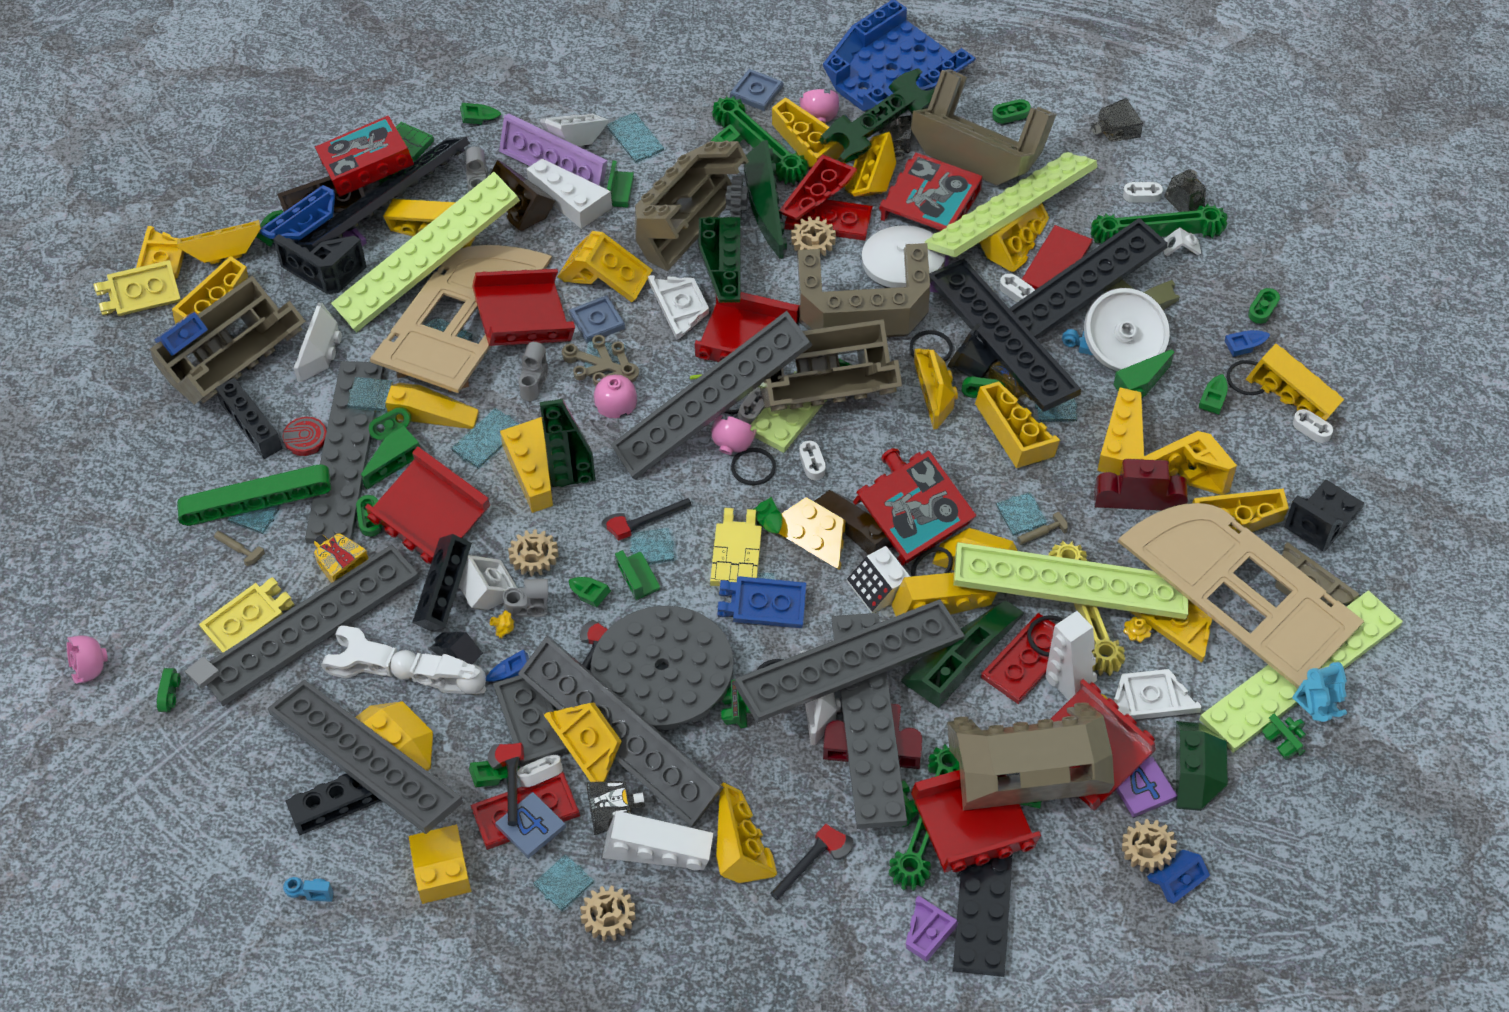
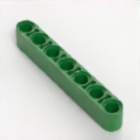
M321 464L180 497L177 501L178 521L182 525L190 526L326 494L331 490L329 468Z

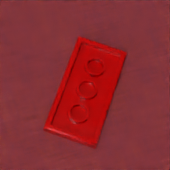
M826 199L797 221L787 217L785 229L795 230L794 225H801V219L808 221L810 216L812 220L819 217L821 222L826 219L827 225H833L836 237L866 241L873 206Z
M1054 225L1022 280L1036 290L1084 257L1092 245L1093 239Z
M1040 613L1036 614L981 673L983 680L1017 704L1029 694L1046 674L1049 657L1034 651L1027 638L1031 623L1043 616ZM1050 620L1039 622L1031 631L1032 641L1039 649L1045 652H1050L1054 626L1056 625Z
M563 772L534 786L517 788V804L533 792L563 822L580 816ZM507 792L470 805L486 850L510 842L495 825V822L508 813Z

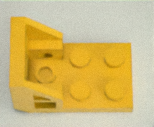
M592 231L574 248L557 277L563 282L592 284L599 278L630 302H633L643 288L648 276H650L652 269L605 233Z
M1200 431L1194 432L1141 458L1145 460H1166L1169 462V476L1179 473L1180 476L1186 478L1189 486L1219 495L1230 492L1237 467L1211 434ZM1193 466L1195 470H1191L1189 467Z

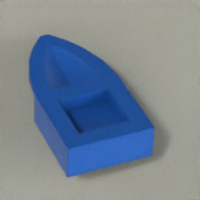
M1249 330L1226 335L1224 341L1234 357L1253 352L1254 347L1264 343L1270 334L1264 331Z
M523 649L503 660L486 676V681L496 682L518 676V673L529 659L528 654Z

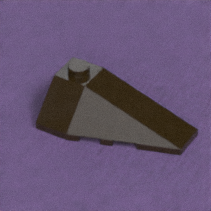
M497 160L490 175L495 172L520 200L507 211L508 215L506 217L508 221L518 230L523 231L546 219L556 200L502 161Z
M330 176L278 193L277 195L285 212L324 185L334 190L333 213H340L366 195L363 186L339 197Z
M828 490L814 501L846 521L844 533L868 555L885 546L888 549L893 546L864 505L859 503L855 505L853 500L831 490Z

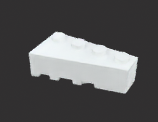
M540 159L527 168L528 180L556 200L553 206L581 229L612 209L611 191L544 159Z
M1078 611L1054 626L1045 674L1049 684L1055 686L1068 700L1081 689L1080 681L1082 679L1089 684L1097 681V674L1092 670V666L1096 664V658L1092 653V650L1095 649L1093 627Z
M616 811L607 831L602 858L682 867L691 870H704L710 857L713 833Z

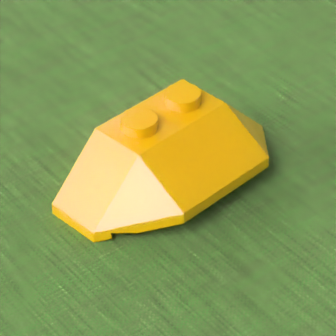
M890 132L873 136L869 141L872 144L871 148L855 160L853 167L857 168V172L845 187L846 192L852 196H871L887 192L896 166Z
M257 220L177 239V246L182 251L204 263H219L223 258L230 256L235 259L240 258L242 254L247 252L260 231V221Z
M917 348L914 351V365L934 430L940 427L954 409V402L958 399L957 388L952 386V372L947 370L945 361L934 350Z
M972 528L960 532L939 545V547H943L951 553L953 557V567L951 570L953 571L957 542L1018 551L1013 541ZM937 551L933 564L947 568L949 562L947 554Z
M403 701L370 705L355 717L426 771L431 769L433 731Z

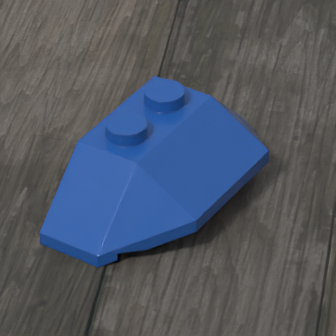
M322 185L263 226L259 233L270 239H274L280 234L297 243L333 217L334 190Z

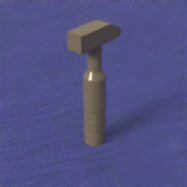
M1056 512L1052 517L1055 521L1054 523L1043 525L1018 536L1017 541L1020 545H1023L1048 534L1050 530L1057 527L1063 533H1067V521L1060 512Z
M217 531L214 535L216 540L236 552L248 556L244 559V565L246 566L255 564L265 554L264 549L260 546L253 552L247 550L244 545L221 531Z

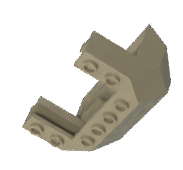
M951 69L942 70L929 107L913 111L911 130L925 154L944 163L981 175L983 180L994 185H1001L1026 174L1043 152L1057 114L1041 107H1037V109L1031 108L1020 139L1015 141L955 115L954 113L967 76Z
M710 141L681 155L677 162L666 170L665 175L656 181L647 193L641 196V200L635 205L634 229L636 242L647 261L668 271L699 238V218L718 217L726 209L727 186L732 185L727 174H738L740 172L738 167L749 162L738 141Z
M927 243L906 244L903 249L906 287L822 292L820 249L798 250L799 323L806 329L813 330L884 319L886 337L908 336L929 312L930 276Z
M252 275L198 314V317L208 329L206 332L172 356L162 342L150 348L154 364L175 389L194 405L199 401L204 404L218 393L216 390L218 386L232 378L237 380L242 376L241 370L246 367L250 370L259 363L257 359L260 356L264 355L266 358L276 351L274 346L284 338L286 341H289L303 330L301 325L306 321L290 301L278 309ZM241 318L248 329L233 339L226 328ZM192 353L200 362L196 367L187 358Z
M884 319L802 331L812 346L793 360L796 361L797 373L784 375L782 368L769 379L764 380L759 387L764 407L771 408V411L787 409L788 405H790V409L802 408L803 403L811 402L812 406L825 404L824 400L833 399V403L846 401L848 396H854L856 400L868 398V393L891 394L897 392L896 388L902 386L898 360L890 362ZM857 352L859 364L840 367L838 355Z
M1082 702L1074 704V707L1067 708V713L1070 716L1063 717L1062 721L1053 722L1051 719L1038 720V724L1030 725L1027 722H1017L1013 724V727L992 725L988 727V730H981L968 717H956L954 721L947 722L949 751L959 761L963 811L1109 793L1114 786L1112 751L1104 716L1089 705V703ZM1080 765L1079 768H1070V766ZM1020 772V775L997 777V775Z

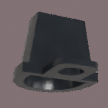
M977 323L969 332L962 345L947 365L951 370L956 368L971 377L983 378L995 362L996 357L975 335L980 324Z

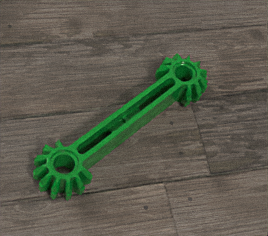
M726 95L725 99L719 98L718 102H714L712 117L716 125H722L725 128L731 124L753 148L762 141L768 140L769 148H773L774 160L771 162L776 164L775 176H777L779 181H784L785 185L788 183L794 185L795 182L800 183L808 173V163L804 155L799 156L797 152L794 154L789 153L746 114V108L741 99L736 100L735 96L728 98Z
M1208 203L1205 207L1199 206L1197 211L1115 218V214L1109 216L1105 213L1104 216L1098 215L1096 220H1093L1090 234L1091 238H1094L1095 243L1102 244L1140 218L1161 237H1167L1178 228H1182L1188 233H1202L1203 238L1206 235L1213 238L1215 235L1220 236L1227 227V214L1224 213L1223 208H1217L1216 204L1210 206Z
M946 744L942 746V750L936 747L933 754H930L928 758L929 773H934L935 777L960 770L959 761L949 751ZM945 763H950V764H952L953 766L947 767V766H945L944 764H945ZM921 816L919 817L907 852L903 854L897 851L895 857L889 861V866L891 867L889 869V876L894 877V885L901 883L902 890L910 886L913 892L916 890V885L923 888L925 880H929L931 875L929 871L931 863L923 860L930 842L927 830L919 852L914 853L921 831L926 830ZM912 867L915 869V871L909 872L906 871L904 868Z

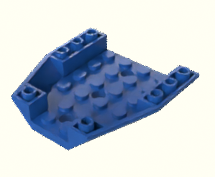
M891 0L852 25L825 60L823 67L835 90L860 110L865 111L873 108L893 94L888 87L903 73L920 68L923 73L917 79L916 84L920 89L928 91L936 87L942 70L951 69L959 72L974 62L976 58L963 48L955 53H951L907 21V8L898 1Z

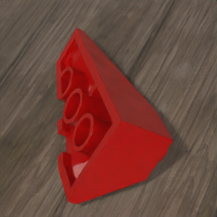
M822 154L780 208L779 213L797 221L845 187L857 172V168Z

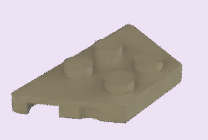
M1287 542L1285 544L1282 556L1325 589L1326 593L1336 601H1340L1344 605L1353 602L1359 597L1358 592ZM1276 580L1275 587L1288 596L1291 591ZM1321 598V600L1324 601L1327 605H1329L1330 607L1333 606L1325 598Z

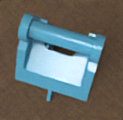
M1333 662L1325 668L1310 669L1307 672V679L1303 680L1292 698L1312 716L1313 720L1325 722L1331 720L1332 716L1341 717L1347 714L1345 709L1339 710L1336 706L1337 702H1343L1345 697H1347L1345 691L1347 680L1343 665L1340 662Z

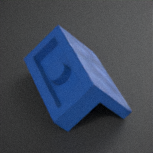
M193 312L154 340L156 343L162 342L172 356L208 329L198 315Z
M1181 850L1176 854L1175 858H1172L1171 865L1164 863L1162 871L1157 868L1147 878L1149 882L1160 885L1167 902L1174 904L1207 879L1210 874L1201 855Z

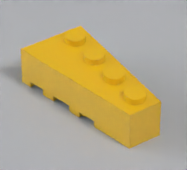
M786 97L772 107L773 127L799 156L804 155L810 168L814 166L822 154L837 160L843 153L844 148L840 143L832 141L822 145L819 141L821 135L829 128L828 125Z
M392 199L383 217L390 231L415 236L456 202ZM475 237L462 248L471 247Z
M1119 388L1097 469L1100 472H1112L1120 475L1124 459H1141L1144 457L1141 392Z
M954 573L912 576L903 578L891 605L895 616L941 599L950 615L991 605L997 592L954 586Z

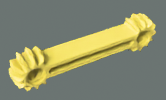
M1064 541L1060 545L1055 544L1048 555L1087 561L1086 551H1082L1081 545L1074 546L1073 541L1069 544H1066ZM1073 603L1076 611L1093 627L1095 649L1092 650V653L1096 658V664L1092 666V670H1098L1100 676L1103 672H1106L1109 676H1111L1113 671L1118 672L1125 661L1124 647L1119 646V640L1110 641L1097 606Z

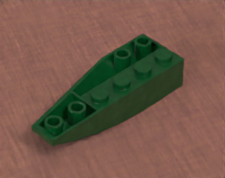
M764 140L746 154L749 162L744 164L746 187H748V199L761 233L778 258L784 259L787 241L786 237L782 238L784 224L780 222L782 214L779 213L781 207H778L779 196L778 192H776V178L774 177L776 175V164L771 162L774 160L773 148H769L768 140Z
M740 217L699 218L698 247L718 302H740Z
M557 399L539 402L551 486L564 487L571 484H584L596 481L593 452L564 400Z
M1004 600L962 627L960 630L964 634V639L922 657L901 679V682L937 708H940L1024 615V612Z

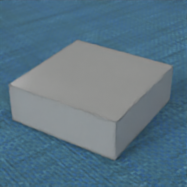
M204 656L185 670L186 675L200 689L220 675L218 669Z

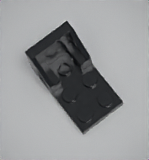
M280 234L273 239L281 267L326 294L341 292L367 267L361 239L356 236L321 242L311 252L307 248L295 244L290 238H285Z
M1325 479L1309 499L1300 495L1294 498L1284 527L1321 551H1326L1360 512L1364 502Z

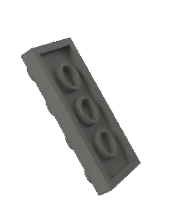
M520 675L493 683L513 744L522 743L524 746V760L520 761L521 767L549 755H560L568 752V749L544 716L545 713L554 711L552 704Z

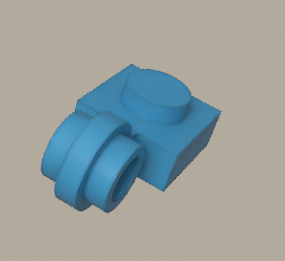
M1068 329L1063 333L1062 341L1065 346L1074 347L1078 345L1079 353L1093 355L1086 343L1084 331L1082 337H1079L1078 332L1074 329Z
M291 877L283 885L285 894L291 898L306 896V899L309 901L332 902L334 892L331 884L324 879L305 880L303 883L300 878Z

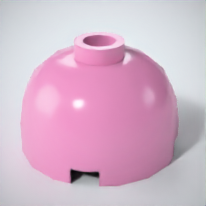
M824 89L805 92L803 98L800 97V107L826 124L833 120L839 111V96L831 90L830 94L824 93Z
M617 374L608 375L602 378L596 385L594 403L598 412L605 417L620 418V415L625 413L628 415L636 408L638 401L636 389L628 378Z
M722 415L714 420L711 435L714 443L720 447L719 451L732 455V452L739 453L750 447L757 431L756 429L751 431L750 424L728 416L727 420L721 419Z
M86 635L68 637L67 639L70 642H67L66 645L69 667L76 671V674H71L74 682L78 684L94 680L103 670V662L108 661L106 649L101 648L97 640Z

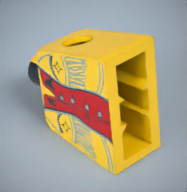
M336 534L331 539L320 535L314 541V545L317 547L314 551L317 564L331 583L369 559L367 551L342 534Z

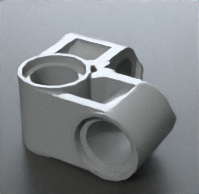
M470 147L466 151L468 191H471L488 177L484 151L480 147Z
M538 342L529 343L522 358V372L518 383L520 397L525 401H533L538 398L548 374L546 349Z
M524 579L525 588H509L503 593L504 611L506 610L511 613L513 618H538L545 616L548 612V579Z

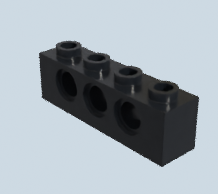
M235 378L216 388L220 404L263 460L283 449L278 432Z
M454 534L439 538L412 623L429 631L446 628L472 545L471 542Z
M342 774L337 779L328 783H321L307 792L297 793L290 799L285 800L300 836L382 800L365 787L357 789L361 784L348 774ZM337 795H342L340 798H334ZM319 804L318 807L311 808L313 805Z

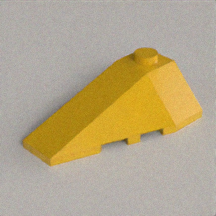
M1041 203L980 241L979 243L987 259L1011 272L1016 271L1027 261V254L1030 249L1034 248V241L1037 235H1040L1049 216Z
M399 382L391 385L385 402L387 412L397 407L406 408L411 414V422L474 429L479 410L417 384ZM398 414L397 419L404 421L403 415Z
M723 782L721 786L724 788L719 795L716 852L720 875L737 883L775 877L777 871L770 848H764L760 840L763 834L760 829H756L750 819L753 814L742 791Z

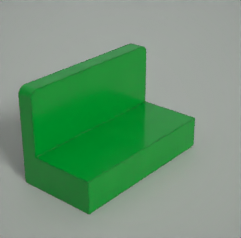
M614 160L612 161L607 190L611 191L613 207L628 208L634 182V172L618 171L617 161Z
M623 550L615 553L616 564L635 600L660 590V585L642 552L635 553L629 557L626 556Z

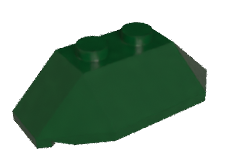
M1176 721V809L1201 811L1228 785L1227 741L1202 723Z

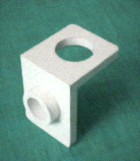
M1178 228L1164 238L1168 243L1167 249L1164 250L1166 256H1169L1181 246L1197 255L1201 254L1199 240L1192 233H1188L1182 228ZM1176 238L1174 246L1169 248V242Z

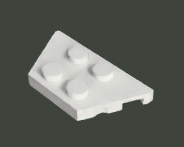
M653 275L648 276V282L676 340L680 339L709 314V307L694 278L668 276L667 280L655 279Z
M1169 669L1122 674L1114 698V702L1119 706L1118 710L1123 715L1129 714L1134 720L1200 713L1201 711L1200 703H1195L1187 694L1188 690L1176 680L1175 675Z

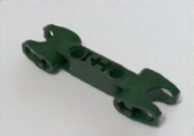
M920 68L903 73L888 87L893 94L853 122L846 115H842L821 135L819 141L822 145L834 141L843 146L845 151L840 155L838 161L846 164L856 160L871 148L872 144L867 138L874 135L907 110L913 115L915 110L927 109L935 88L925 91L917 86L916 81L923 73Z

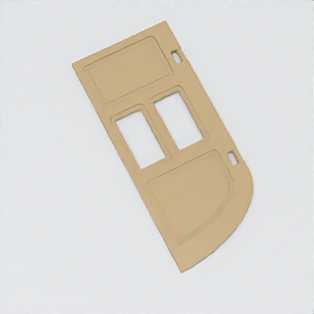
M480 245L459 249L433 273L392 328L390 334L371 356L370 362L459 393L491 347L488 345L486 334L479 344L457 337L478 307L472 288L475 273L483 271L545 269L552 260V256L528 249L500 245ZM443 270H447L445 275H441ZM446 295L465 303L445 331L442 332L422 325L442 296ZM394 336L398 337L395 342L391 341Z
M1192 503L1167 508L1137 523L1117 541L1296 688H1299L1303 680L1307 679V672L1310 669H1320L1364 623V620L1340 601H1336L1326 593L1325 589L1248 528H1244L1229 513L1213 505ZM1232 524L1235 528H1237L1240 531V533L1238 534L1231 527H1229V525ZM1248 558L1291 591L1277 607L1273 606L1234 574ZM1223 583L1266 617L1251 634L1208 600ZM1321 598H1325L1333 606L1330 607L1324 601H1322Z

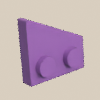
M918 895L915 901L914 915H912L910 922V932H908L906 939V949L927 962L956 929L958 922Z

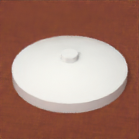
M904 225L878 231L863 246L862 265L864 271L872 280L890 288L906 287L903 249L906 244L925 243L927 239L932 237L933 233L920 227ZM928 249L929 273L944 267L945 254Z
M1119 288L1104 293L1091 305L1084 321V336L1091 353L1099 362L1115 371L1165 352L1169 342V324L1163 309L1152 297L1135 289Z

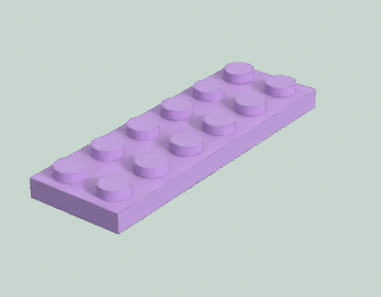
M511 114L504 116L499 152L528 166L533 165L540 159H544L603 187L608 160Z

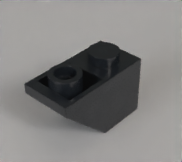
M442 632L434 639L435 643L430 647L438 656L447 654L468 664H473L483 654L467 632Z

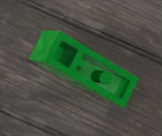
M1172 349L1116 371L1114 387L1117 391H1119V388L1141 392V398H1143L1170 368L1174 351Z
M404 426L385 437L361 473L366 490L414 460L412 453L420 445L417 439Z

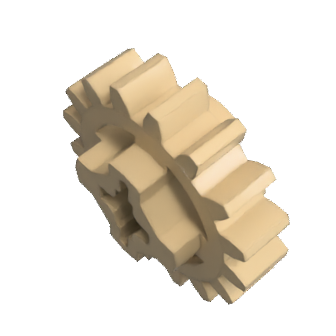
M810 216L808 221L801 219V225H794L795 230L791 231V244L794 245L795 251L820 249V254L826 256V250L832 251V245L836 243V231L833 230L832 224L827 225L826 219L821 222L819 217L812 220Z
M536 529L533 530L532 534H529L526 530L523 537L519 534L516 535L517 541H511V548H508L510 564H513L515 571L521 569L522 575L527 571L530 572V576H533L534 572L542 575L543 569L550 571V564L556 565V558L559 557L557 542H553L552 535L546 537L545 531L537 534Z
M1145 819L1144 825L1136 821L1135 829L1129 826L1127 834H1123L1122 851L1125 852L1124 858L1125 860L1131 859V867H1135L1137 864L1140 865L1141 872L1144 871L1145 867L1149 868L1151 873L1154 872V867H1158L1162 871L1164 863L1171 865L1172 858L1176 857L1177 840H1173L1174 832L1167 833L1168 826L1165 824L1159 827L1158 820L1154 824H1150L1149 820ZM1138 838V841H1135V845H1132L1134 840ZM1164 846H1166V850L1161 854L1160 851L1164 850Z
M612 885L609 891H605L604 887L601 886L600 893L592 890V898H584L586 906L580 907L581 914H583L580 916L581 922L585 924L586 932L592 930L593 938L600 934L603 941H606L607 936H611L614 941L616 940V934L619 933L624 937L625 928L632 929L631 921L636 919L635 912H633L635 911V904L630 903V894L624 896L622 888L614 892V886ZM620 905L624 907L625 914H622V911L620 910ZM592 912L594 913V916H596L595 922L591 917Z

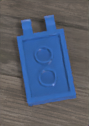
M737 576V582L721 580L719 595H732L731 603L718 602L717 616H733V622L803 628L806 583Z

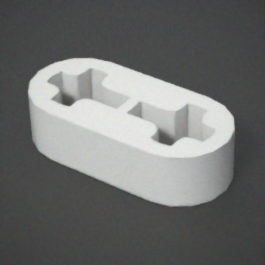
M1130 182L1124 186L1123 198L1131 203H1154L1161 199L1163 188L1156 182Z
M1005 274L1001 277V292L1015 302H1019L1027 294L1029 295L1035 291L1032 286L1014 274Z
M760 387L750 392L741 404L738 411L739 420L751 424L765 408L762 398L757 403L755 402L756 397L762 396ZM752 408V414L746 415L745 412L747 413Z
M1302 409L1295 413L1293 426L1298 431L1318 443H1327L1331 439L1333 427L1327 421L1309 410Z
M814 441L803 442L799 447V456L805 474L811 480H820L824 477L826 468L820 448ZM806 450H810V452H813V456L810 457L808 451ZM813 464H815L816 469H817L818 471H815V469L812 468V465H813Z
M549 755L521 767L517 771L520 785L522 787H531L559 775L563 771L561 759L558 755Z

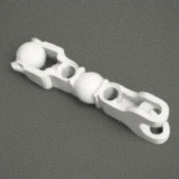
M349 626L338 627L335 634L340 645L347 647L345 652L341 654H328L321 664L326 673L346 679L354 677L361 672L381 676L388 675L389 677H392L394 674L395 677L401 680L412 678L413 682L438 688L444 693L480 694L486 691L485 672L475 664H468L447 654L436 656L421 653L415 655V653L409 650L398 652L397 648L368 641L359 628Z

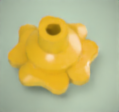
M506 610L498 618L491 617L490 625L496 629V636H499L501 639L505 634H510L514 629L515 621L511 618V613Z
M1133 617L1130 621L1124 623L1123 633L1128 635L1130 641L1135 640L1141 643L1145 638H1150L1152 627L1146 623L1144 618L1138 619Z

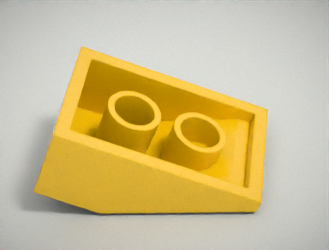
M457 824L431 830L427 834L418 833L408 836L417 888L422 904L472 892Z

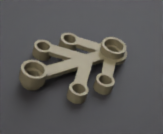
M596 335L592 339L593 347L597 349L600 358L579 351L578 347L574 344H566L562 349V358L565 362L574 363L581 360L594 365L587 368L576 366L573 369L576 380H584L586 377L593 375V384L596 386L600 382L597 379H602L608 375H622L632 383L639 376V368L637 365L628 362L622 342L617 341L612 344V353L617 356L620 364L612 362L605 347V338L602 335ZM608 370L613 371V373L607 375L601 373Z

